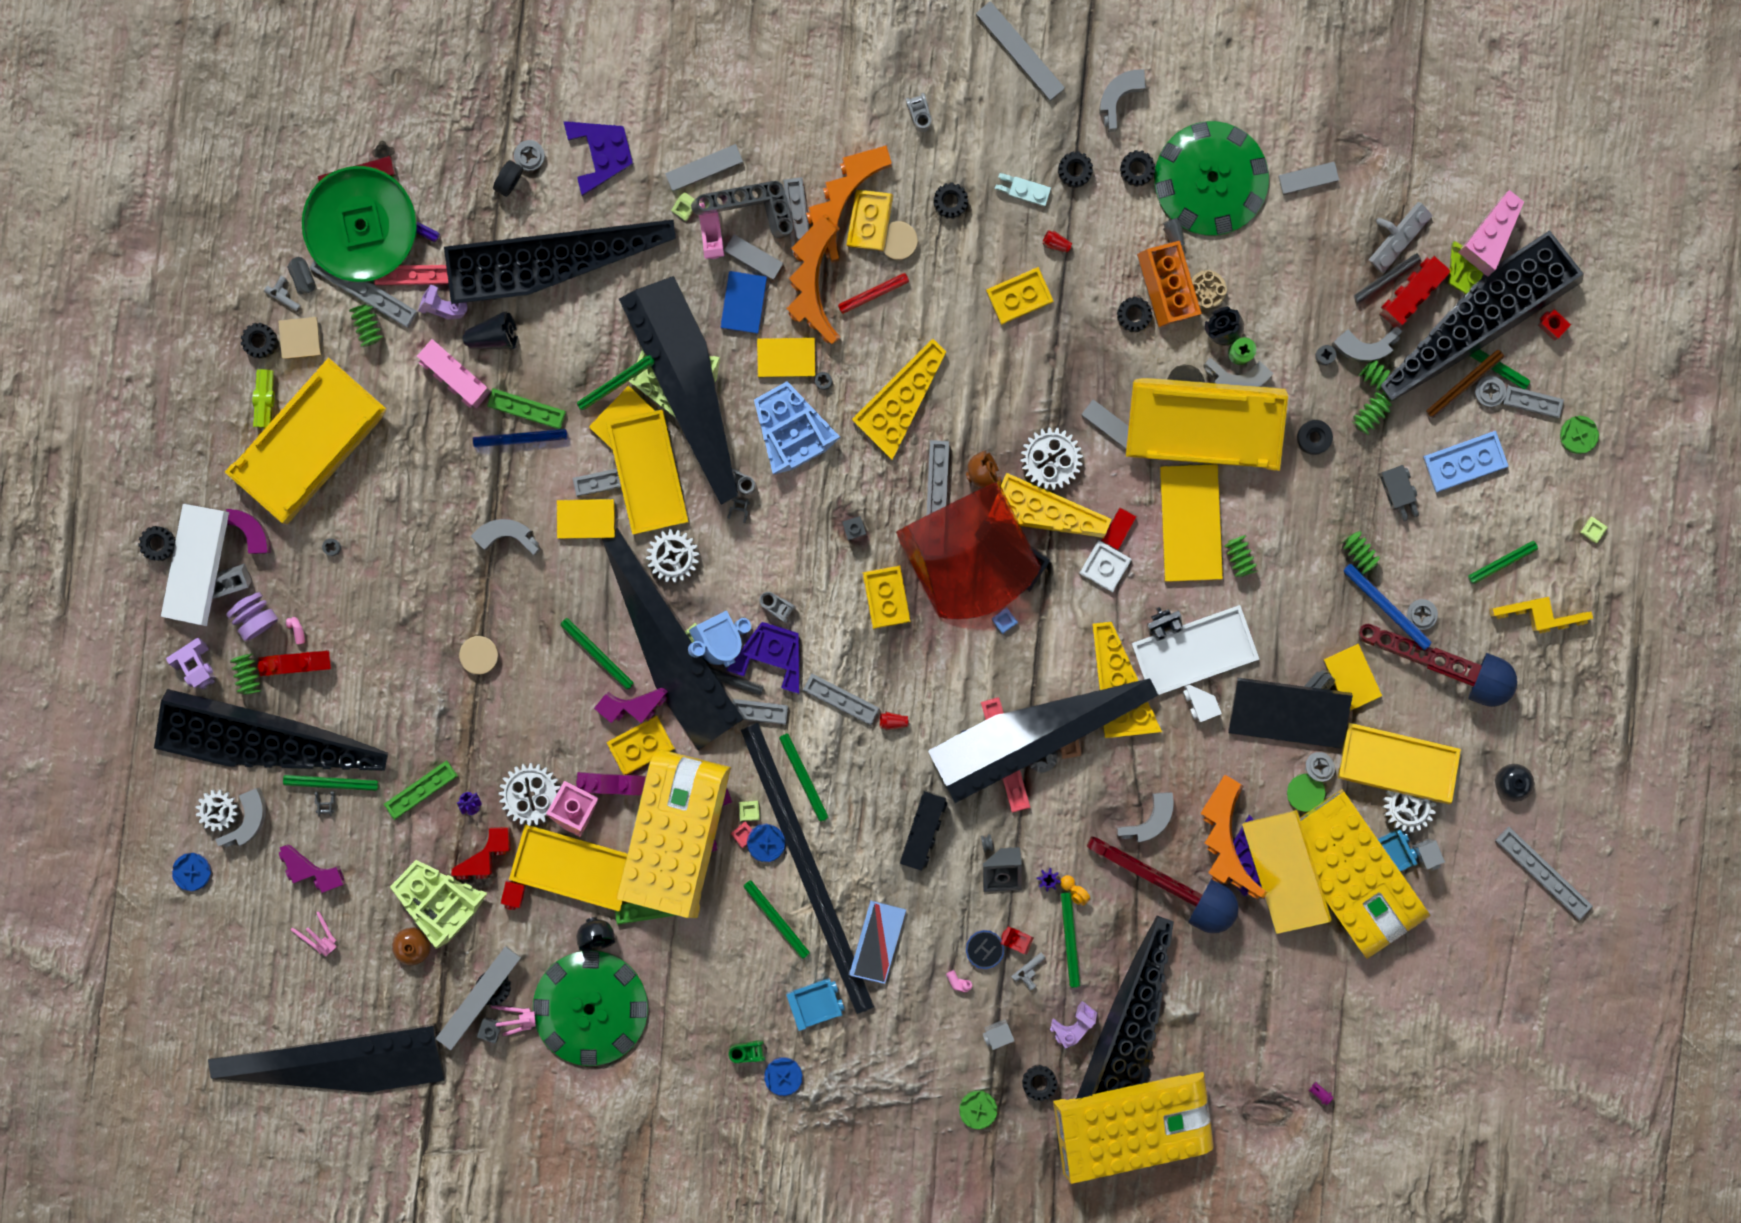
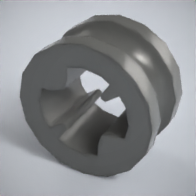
M827 372L818 373L815 377L816 386L821 390L831 387L832 378ZM822 376H826V379L829 380L828 384L825 383V386H821V382L818 381Z
M332 538L325 540L322 545L323 552L329 556L337 555L341 550L340 542ZM335 543L334 547H336V550L329 552L327 545Z
M988 834L987 837L981 836L984 853L987 850L993 851L991 835Z

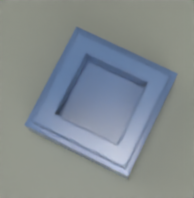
M1007 607L991 618L1002 634L1018 623Z

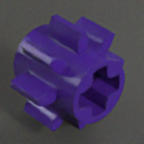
M471 792L463 793L459 798L460 801L457 802L462 815L467 813L469 816L475 815L480 809L479 806L482 805L478 794H472Z
M1050 867L1048 872L1041 870L1043 875L1037 877L1042 882L1039 884V887L1045 886L1046 892L1049 891L1050 887L1056 890L1055 884L1061 882L1059 879H1056L1059 873H1051L1052 869ZM1048 875H1051V878L1054 879V881L1050 882L1049 885H1047L1046 881H1044L1043 879L1047 878Z

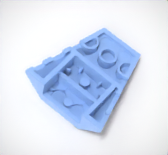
M788 381L754 399L773 475L797 468L826 452L841 438Z

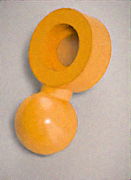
M1065 875L1061 878L1060 886L1064 890L1071 891V899L1075 904L1084 906L1090 901L1088 892L1084 888L1076 886L1075 879L1072 876Z

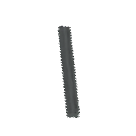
M1419 254L1412 255L1378 278L1377 281L1375 280L1371 285L1355 294L1354 299L1356 303L1363 302L1364 298H1369L1370 294H1375L1376 290L1378 292V289H1382V286L1384 287V285H1388V282L1394 281V278L1400 277L1401 273H1406L1407 269L1410 270V268L1412 269V267L1416 266L1415 264L1422 262Z
M714 669L720 681L723 683L725 681V684L734 685L736 688H743L745 691H752V693L759 694V696L763 691L764 687L761 684L758 686V684L756 685L752 681L750 683L749 681L747 682V679L746 681L743 678L740 679V677L738 679V676L736 678V676H731L729 673L727 675V672L722 673V671Z

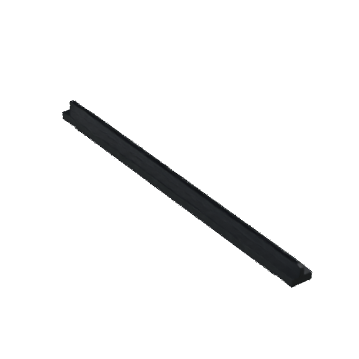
M759 723L748 726L740 731L785 837L856 1014L866 1012L874 1008V1004L863 978L849 975L854 955Z

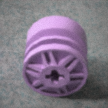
M260 592L243 598L226 614L229 619L236 617L232 621L233 625L243 623L238 633L244 642L260 635L279 620L272 609L261 610L267 604V601L263 600L257 603L263 597Z

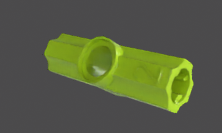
M257 369L256 388L252 396L254 407L253 427L266 428L271 422L272 408L275 403L273 370Z

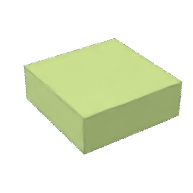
M1590 517L1580 533L1594 543H1598L1608 527L1595 518Z
M758 801L739 802L740 821L760 820Z

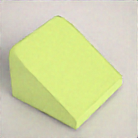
M684 192L680 195L671 211L687 222L693 214L691 204L694 198Z

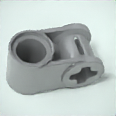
M921 93L920 96L911 99L905 98L916 130L919 132L928 131L931 127V116L925 94ZM920 118H926L928 123L922 126L917 121Z
M732 468L737 491L746 495L754 493L756 482L751 477ZM749 480L752 482L751 489L743 490V482Z
M765 592L760 596L761 606L785 623L788 622L787 618L792 610L797 608L772 592ZM765 595L773 597L774 602L772 605L766 606L763 604V597Z

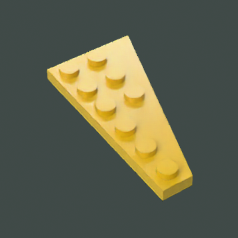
M931 339L852 418V421L891 460H893L946 354V351L934 339Z
M1006 473L986 519L989 522L1104 538L1112 520Z
M1113 623L1092 624L1099 690L1139 681ZM1148 702L1103 726L1104 738L1162 732Z

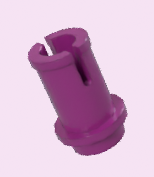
M1314 1082L1308 1090L1321 1101V1104L1326 1106L1333 1099L1332 1093H1328L1317 1082Z

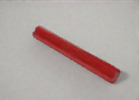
M903 273L840 303L838 308L844 314L907 284L909 278L906 273Z

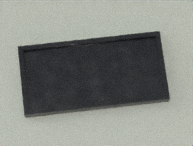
M1237 677L1228 733L1343 749L1353 695L1350 692Z

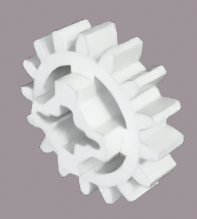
M211 790V795L204 793L205 799L200 798L198 801L201 805L196 806L200 810L196 816H201L202 818L199 823L205 822L204 828L211 826L212 831H216L217 827L219 831L224 830V826L226 828L231 827L229 822L236 821L233 815L239 814L234 811V808L239 807L237 804L233 805L235 797L229 798V792L223 795V790H219L217 794L215 790ZM215 797H218V798H221V799H223V800H225V801H223V802H217V800L214 799V798H215ZM206 804L208 806L207 813H205ZM223 806L220 808L219 813L212 814L216 810L215 807ZM229 807V815L227 816L226 812ZM215 818L218 821H220V823H214L210 820Z

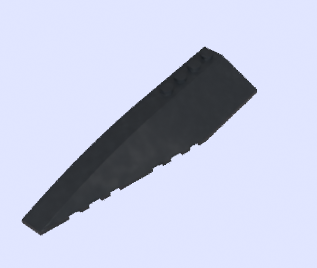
M674 219L445 246L444 253L451 304L530 295L676 239Z
M1549 230L1500 262L1492 274L1489 276L1484 274L1471 287L1470 291L1457 302V305L1430 331L1429 335L1417 345V348L1404 359V362L1389 375L1380 387L1391 401L1399 398L1483 348L1581 284L1584 273Z
M672 276L644 286L619 298L645 355H650L654 360V365L651 368L720 504L722 505L738 497L707 342L675 277Z
M616 528L615 538H602L655 687L657 689L664 688L668 691L665 695L667 697L665 702L696 748L700 750L743 721L745 716L709 662L702 655L694 658L689 654L688 647L694 640L620 530Z
M1148 678L998 714L929 749L928 752L951 797L957 803L1157 697L1159 694L1151 679Z
M170 689L166 690L161 699L154 749L228 767L245 765V767L264 766V768H272V766H281L282 768L314 769V767H323V769L342 768V770L359 768V770L385 771L388 752L315 726Z
M1156 916L1112 1004L1076 1099L1147 1083L1151 1070L1149 1069V1063L1153 1057V1052L1151 1051L1152 1044L1156 1038V1033L1154 1032L1155 1025L1158 1023L1163 994L1161 986L1165 981L1164 967L1168 962L1167 948L1171 943L1174 921Z
M436 1023L208 1059L211 1079L367 1093L445 1081L440 1044L436 1040L438 1036Z

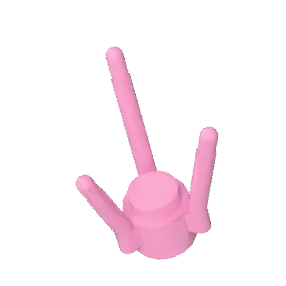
M320 912L316 914L328 939L326 937L320 939L309 928H306V931L317 942L316 945L302 933L291 928L293 933L316 949L319 954L322 953L324 956H327L337 947L334 944L336 939L332 936Z
M491 1005L492 1009L523 1013L519 1015V1020L496 1023V1027L516 1024L522 1026L504 1032L503 1036L531 1030V1027H536L535 1012H530V1008L520 1009Z

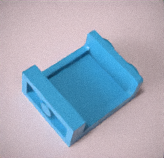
M1397 829L1378 838V841L1399 871L1417 865L1416 860L1418 856L1414 849L1409 848L1407 843L1410 840L1405 831L1402 832L1400 829Z
M828 978L786 993L799 1031L814 1024L843 1016L842 1011L845 1008L842 1000L837 999L836 993L839 991L835 981L831 982V979Z

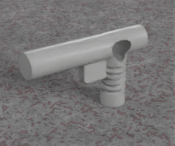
M280 276L273 288L270 286L265 288V293L296 312L300 309L301 305L286 297L288 291L282 288L287 281L285 277ZM275 290L277 291L276 296L272 294Z
M1042 952L1039 953L1011 977L1015 982L1019 979L1023 980L1029 990H1032L1036 987L1030 979L1035 975L1033 968L1046 957ZM1021 971H1024L1023 977L1018 975Z

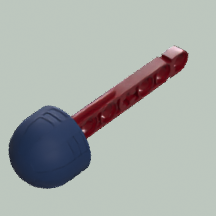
M1364 624L1359 630L1358 636L1364 643L1372 646L1376 644L1382 650L1424 665L1429 670L1472 686L1468 697L1471 701L1495 707L1508 702L1516 692L1518 681L1514 668L1506 660L1486 653L1480 665L1436 647L1435 649L1429 647L1423 650L1415 641L1387 630L1380 631V627L1372 624ZM1370 629L1373 632V636L1366 638L1363 636L1362 631ZM1388 636L1391 639V643L1384 645L1381 643L1380 638ZM1406 643L1409 646V650L1402 652L1399 650L1398 645ZM1413 647H1416L1413 655H1410ZM1421 650L1425 652L1423 658L1419 657ZM1435 658H1444L1445 665L1438 666L1435 663ZM1453 665H1462L1463 672L1456 673L1453 670ZM1467 668H1470V670H1469L1467 676H1465V673L1467 672Z
M1091 836L1087 847L1090 850L1194 905L1196 908L1188 921L1194 927L1207 933H1220L1230 928L1235 922L1238 915V901L1234 893L1226 886L1211 879L1206 890L1201 894L1097 837Z

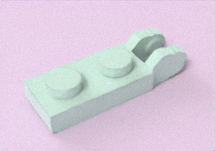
M999 173L998 178L1011 182L1012 186L1010 189L1003 185H996V190L1007 193L1011 197L1043 207L1046 206L1051 187Z

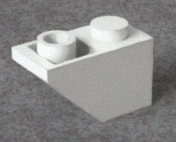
M1191 685L1184 686L1186 690L1183 691L1186 701L1191 702L1193 708L1190 709L1194 720L1197 719L1198 722H1202L1222 714L1214 695Z

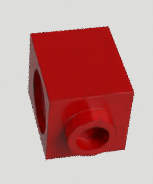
M1555 309L1550 312L1546 311L1539 318L1541 322L1538 324L1554 341L1559 339L1571 326ZM1550 319H1554L1557 322L1555 329L1550 327Z
M507 880L500 904L505 905L504 908L509 910L520 908L526 885Z

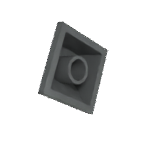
M1020 847L1001 848L983 863V892L1022 890Z

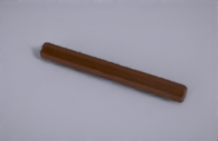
M1496 350L1426 410L1427 414L1431 418L1436 417L1505 357L1500 350Z

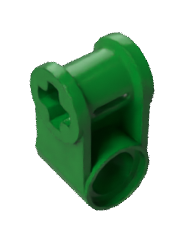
M757 1040L732 1045L728 1051L729 1059L734 1063L766 1060V1057L763 1056L762 1048L764 1041ZM734 1049L742 1051L743 1054L740 1058L732 1056L731 1053Z

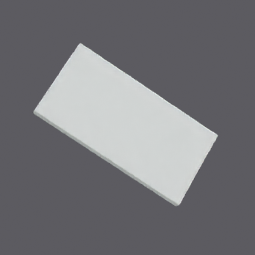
M183 504L161 617L207 626L229 512Z
M1240 605L1182 625L1183 631L1174 634L1172 629L1165 631L1167 637L1160 641L1151 636L1131 643L1143 678L1151 679L1159 695L1259 660Z

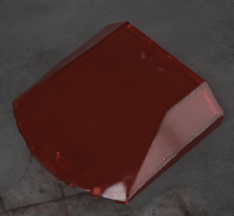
M999 481L981 488L896 531L923 588L940 618L971 619L995 612L1018 598L1031 585V582L1041 569Z

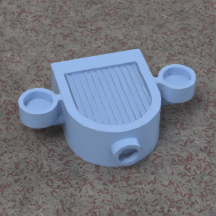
M726 610L689 630L694 642L689 645L688 652L694 658L702 655L711 664H724L727 667L736 662L734 658L739 654L742 645L739 634L742 635L749 632L751 623L748 619L741 618L734 624Z

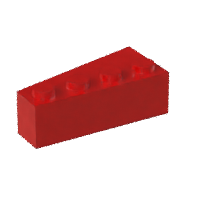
M1435 256L1430 259L1428 257L1425 258L1419 265L1422 268L1417 273L1414 271L1406 279L1409 282L1404 287L1401 285L1393 293L1396 296L1392 301L1388 299L1380 307L1383 309L1380 315L1394 328L1396 326L1401 327L1407 321L1406 319L1418 309L1417 306L1422 304L1431 294L1430 292L1451 272Z

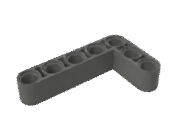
M779 181L764 182L702 194L694 199L691 204V209L696 215H705L764 203L771 233L775 238L782 239L793 231V222L784 187ZM770 188L775 190V195L770 192ZM752 191L758 194V198L753 196ZM735 194L740 197V202L735 199ZM717 198L723 201V205L717 202ZM699 201L705 204V209L699 205ZM775 206L780 209V214L775 211ZM779 225L785 228V232L780 230Z

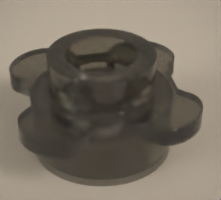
M380 141L372 151V155L379 159L395 154V149L386 145L385 141Z

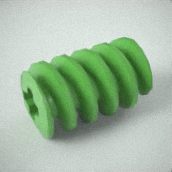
M361 305L349 310V312L354 313L351 319L357 320L353 324L354 327H360L356 330V334L361 335L358 340L364 342L360 347L376 344L383 338V335L376 334L381 329L374 328L378 321H372V318L376 314L369 313L374 308L373 306Z
M1239 338L1229 347L1228 357L1234 364L1244 365L1255 356L1256 345L1250 338ZM1241 348L1244 349V350H1243V353H1245L1244 355L1241 354V350H1240Z
M1374 360L1373 362L1370 361L1358 376L1360 377L1365 374L1364 381L1366 382L1371 379L1370 386L1372 387L1377 384L1376 391L1378 392L1382 389L1380 385L1388 378L1390 370L1382 372L1384 365L1377 367L1378 360Z
M1377 392L1374 394L1375 399H1369L1370 405L1365 404V410L1360 409L1358 411L1360 416H1353L1354 421L1352 423L1368 436L1370 433L1367 429H1375L1372 423L1380 424L1378 417L1385 419L1386 417L1383 412H1391L1388 406H1392V404Z
M1358 531L1341 543L1346 542L1344 550L1351 549L1348 556L1355 555L1353 562L1360 561L1357 568H1365L1362 572L1363 575L1378 564L1380 556L1373 557L1376 551L1374 549L1368 551L1371 544L1364 545L1366 537L1359 538L1362 532Z
M1246 535L1229 540L1224 546L1225 548H1231L1227 555L1234 556L1229 560L1230 563H1236L1232 570H1239L1234 575L1235 577H1243L1258 571L1252 570L1257 564L1250 563L1254 556L1247 555L1252 550L1245 549L1249 542L1242 541Z
M253 654L238 656L230 660V663L236 664L232 671H238L233 678L240 679L235 683V686H241L236 691L239 694L247 695L262 691L255 689V687L260 685V682H255L254 679L259 676L252 674L253 671L257 670V667L251 666L256 661L249 659Z

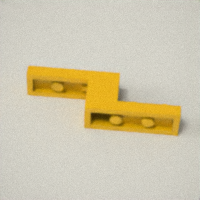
M1549 597L1489 609L1490 616H1496L1497 619L1506 618L1508 613L1515 612V615L1527 613L1526 609H1528L1532 630H1539V634L1551 632L1550 628L1557 627L1558 630L1569 628L1571 623H1576L1577 626L1588 624V620L1593 619L1592 611L1554 619Z

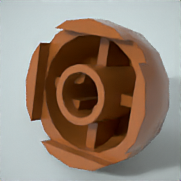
M987 450L977 453L969 460L968 472H966L968 481L972 482L979 489L984 490L995 488L1001 484V476L997 477L996 471H999L998 466L991 453L986 454Z
M410 927L399 931L394 937L392 951L400 963L408 966L418 965L429 956L431 944L420 928Z

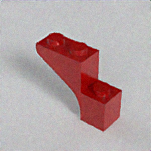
M329 650L258 657L260 676L331 669Z
M510 827L489 828V837L484 849L452 868L451 876H456L457 879H468V875H476V879H485L487 875H491L492 852H494V855H506V851L511 850Z

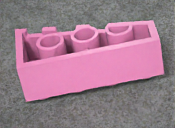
M1508 190L1458 253L1485 275L1489 276L1497 268L1524 201Z
M433 339L417 355L420 359L418 363L426 370L428 368L432 369L435 372L433 376L441 383L444 380L449 384L447 388L455 395L459 393L463 397L461 401L469 408L471 406L477 408L491 393L488 387Z

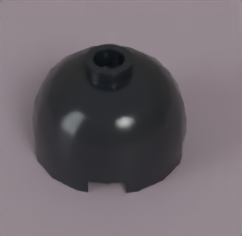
M1228 306L1213 311V316L1209 321L1206 320L1204 329L1206 334L1213 342L1219 345L1233 344L1241 338L1244 332V322L1238 310L1231 309Z
M1516 763L1508 764L1502 767L1495 777L1498 794L1505 800L1512 802L1522 801L1533 792L1535 785L1534 777L1531 771L1523 765Z
M597 917L588 918L586 923L582 924L577 931V945L580 951H592V947L601 946V949H604L615 943V933L611 925L604 920L597 919Z

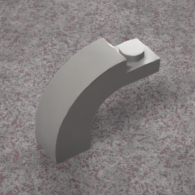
M1144 69L1124 72L1114 78L1106 87L1100 101L1099 113H1107V115H1104V127H1108V132H1116L1117 101L1127 93L1144 92Z
M1396 326L1379 342L1367 344L1359 341L1348 329L1332 345L1339 353L1351 360L1370 362L1381 359L1391 353L1393 349L1388 344L1394 345L1400 339L1398 335L1402 331Z
M1211 358L1204 363L1206 367L1204 370L1211 377H1214V375L1217 377L1213 382L1217 384L1260 387L1274 374L1260 361L1248 373L1243 375L1227 373Z
M499 519L488 522L471 535L484 550H487L495 541L502 537H514L533 555L540 551L537 547L539 543L532 536L530 538L527 537L532 530L513 520Z
M260 788L239 795L245 811L244 821L234 832L215 839L218 846L224 845L227 848L236 844L235 840L241 846L258 834L266 816V803Z
M1152 793L1153 810L1149 819L1137 826L1116 827L1117 835L1122 836V839H1131L1136 834L1137 842L1146 841L1157 836L1167 826L1172 816L1173 793Z

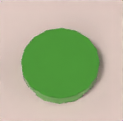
M1571 417L1561 427L1560 441L1564 448L1571 453H1587L1598 442L1599 431L1594 421L1588 417Z
M1307 773L1295 776L1287 786V799L1295 809L1304 812L1312 810L1322 803L1325 798L1323 783L1320 781L1315 782L1312 777H1308L1309 774Z
M972 1091L962 1098L959 1105V1114L962 1121L968 1127L984 1129L995 1121L997 1105L989 1093Z

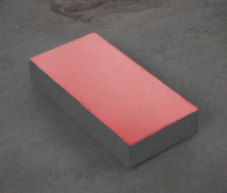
M1119 507L1101 541L1118 550L1137 516Z

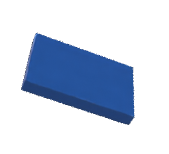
M729 271L720 328L755 334L759 333L767 281L766 276Z

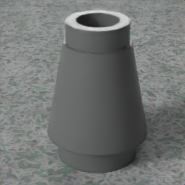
M1178 218L1164 222L1163 230L1171 243L1180 241L1181 245H1184L1182 226Z

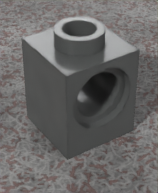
M861 516L842 522L848 541L866 535Z
M485 1017L477 1037L496 1043L503 1027H496V1023L501 1021Z

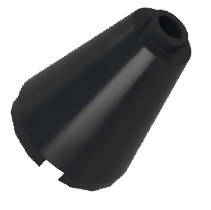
M507 311L502 312L465 330V334L462 336L464 345L468 346L469 349L512 350L517 348L518 336H514V330H517L511 313H507Z

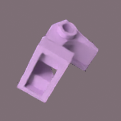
M430 285L423 294L418 311L424 314L429 312L448 320L461 319L467 312V303L451 304V301H444L437 294L438 287Z
M196 638L166 658L169 665L174 669L178 670L182 667L186 675L184 679L190 687L193 686L203 690L207 688L206 686L215 682L213 679L216 676L212 674L211 666L208 663L204 664L201 659V654L209 649L200 638ZM195 659L198 666L190 670L188 663Z
M1083 1001L1077 1007L1075 1016L1077 1022L1074 1025L1064 1026L1054 1018L1052 1019L1050 1030L1052 1033L1056 1032L1055 1038L1060 1045L1063 1044L1065 1049L1077 1044L1088 1029L1092 1028L1096 1023L1097 1012Z

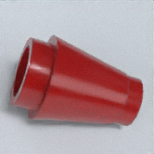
M1048 230L1042 242L1043 245H1046V248L1066 253L1069 252L1072 246V242L1054 230Z
M890 712L881 713L880 729H885L886 731L908 727V716Z

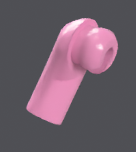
M287 618L286 627L289 629L293 628L296 644L305 643L304 631L298 618Z
M955 970L946 973L954 990L968 992L972 989L971 981L959 979Z

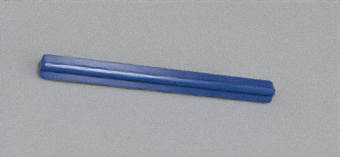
M1349 564L1344 569V573L1423 650L1430 647L1432 642L1352 564Z

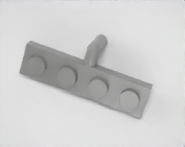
M1417 202L1397 227L1390 221L1378 218L1376 221L1377 225L1388 229L1391 234L1370 257L1369 261L1379 272L1384 273L1433 215L1422 203Z

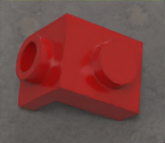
M1008 926L1002 933L1001 944L1027 955L1034 937Z

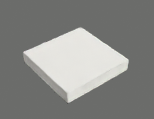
M1098 540L1079 574L1113 592L1132 559Z

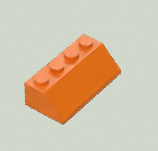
M1180 241L1148 248L1137 254L1159 327L1202 314Z

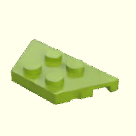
M1453 241L1449 267L1451 272L1449 273L1448 284L1466 295L1484 273L1458 253L1463 246Z

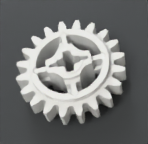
M671 529L669 530V535L662 531V538L655 536L657 542L650 541L653 549H647L652 554L646 557V559L652 560L648 567H655L652 573L659 572V579L665 575L666 582L672 577L675 583L678 576L683 581V574L690 577L689 569L696 570L692 564L699 563L698 560L694 559L699 553L693 552V550L698 546H691L694 539L686 540L687 533L681 537L680 530H677L675 535H673ZM671 540L679 541L685 547L676 549L671 544ZM664 544L665 553L660 558H657L658 550ZM670 551L680 553L675 557V561L666 559L670 556ZM688 554V561L682 568L680 560L684 555ZM670 563L674 567L675 572L666 571L660 565Z
M1386 791L1389 797L1383 798L1387 805L1382 806V808L1388 810L1384 816L1391 817L1388 823L1395 822L1394 829L1401 826L1402 832L1406 828H1408L1409 833L1413 832L1414 828L1416 831H1420V825L1424 828L1427 827L1425 820L1428 822L1433 820L1429 815L1436 813L1434 810H1431V807L1436 806L1435 803H1431L1430 800L1423 798L1417 799L1410 795ZM1400 794V804L1395 807L1396 798ZM1411 803L1412 807L1407 809L1406 805ZM1423 805L1422 814L1418 818V808ZM1398 814H1405L1411 821L1402 819Z

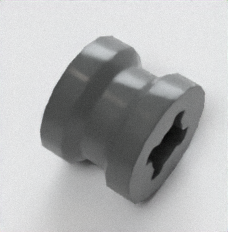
M1330 345L1321 346L1315 353V359L1321 365H1328L1336 358V351Z

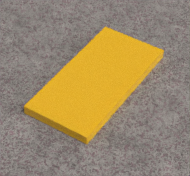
M663 410L606 422L632 535L688 522Z
M1218 464L1160 467L1164 582L1223 579Z
M1348 723L1338 779L1450 805L1453 800L1461 749Z
M1297 810L1244 822L1242 826L1261 886L1268 892L1265 899L1276 934L1330 922L1331 916Z
M525 824L509 880L620 912L623 901L618 900L617 897L628 854Z

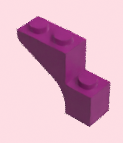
M659 688L630 700L620 699L607 692L594 709L611 723L615 720L619 721L626 712L623 710H626L642 723L645 720L649 721L655 714L653 709L657 705L660 707L666 701L667 697L665 695L668 691L664 688Z
M577 772L576 787L589 793L642 795L646 776Z
M285 845L279 847V857L287 866L285 872L289 881L292 880L293 883L315 875L314 883L317 890H321V893L346 884L340 866L330 869L319 868L293 846Z

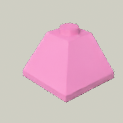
M564 781L546 815L563 829L581 837L593 814L598 797Z

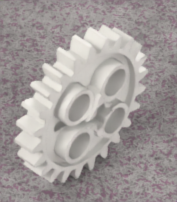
M1049 427L1047 433L1041 429L1040 436L1037 433H1033L1035 439L1028 438L1030 445H1023L1027 451L1021 452L1022 455L1026 456L1020 460V462L1026 463L1022 470L1028 469L1029 472L1025 476H1032L1031 483L1037 480L1038 487L1043 483L1045 489L1051 485L1052 489L1055 490L1056 484L1063 488L1062 482L1069 485L1068 478L1075 480L1073 473L1080 472L1076 466H1082L1078 459L1082 458L1083 455L1077 454L1081 447L1075 448L1078 441L1071 442L1073 435L1071 434L1066 437V430L1059 434V428L1052 432ZM1052 440L1057 441L1059 449L1051 450L1049 442ZM1063 448L1066 449L1064 453L1055 458L1054 461L1056 463L1053 464L1051 461L1042 468H1037L1039 464L1049 458L1048 454L1053 456ZM1035 451L1042 452L1043 460L1036 461L1033 458V453ZM1062 456H1067L1070 459L1068 466L1060 464ZM1046 467L1053 468L1054 475L1052 477L1045 476L1044 469Z
M533 763L529 764V768L522 764V770L516 766L514 767L516 773L509 771L510 778H503L506 784L500 785L504 791L499 792V795L504 796V799H501L499 802L506 804L502 809H509L507 816L513 814V821L520 818V824H523L527 820L528 826L531 825L532 820L538 825L539 818L543 822L546 821L545 815L557 795L556 790L561 788V786H555L558 779L552 780L551 778L554 773H546L547 767L540 770V764L536 768L533 767ZM526 777L529 779L530 791L535 792V795L532 796L535 811L532 810L530 797H526V793L529 791L525 782ZM535 777H539L542 780L540 788L533 786V779ZM516 782L523 784L524 789L522 792L515 791L514 784ZM539 796H544L547 800L544 807L539 806L537 803ZM521 800L526 801L528 804L526 811H521L518 807Z

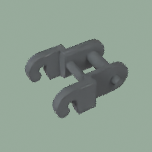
M737 497L732 499L734 503L733 507L729 509L727 519H730L732 510L736 509L745 512L743 523H746L749 512L746 509L747 505H750V502H748L749 498L746 500L738 499ZM736 502L745 504V507H736Z
M331 791V802L322 803L319 802L318 792H315L316 813H318V817L321 814L328 813L332 816L334 813L332 809V804L335 803L334 791ZM321 805H329V809L321 810Z

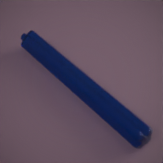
M566 429L479 436L473 437L472 441L474 447L566 440L568 433Z

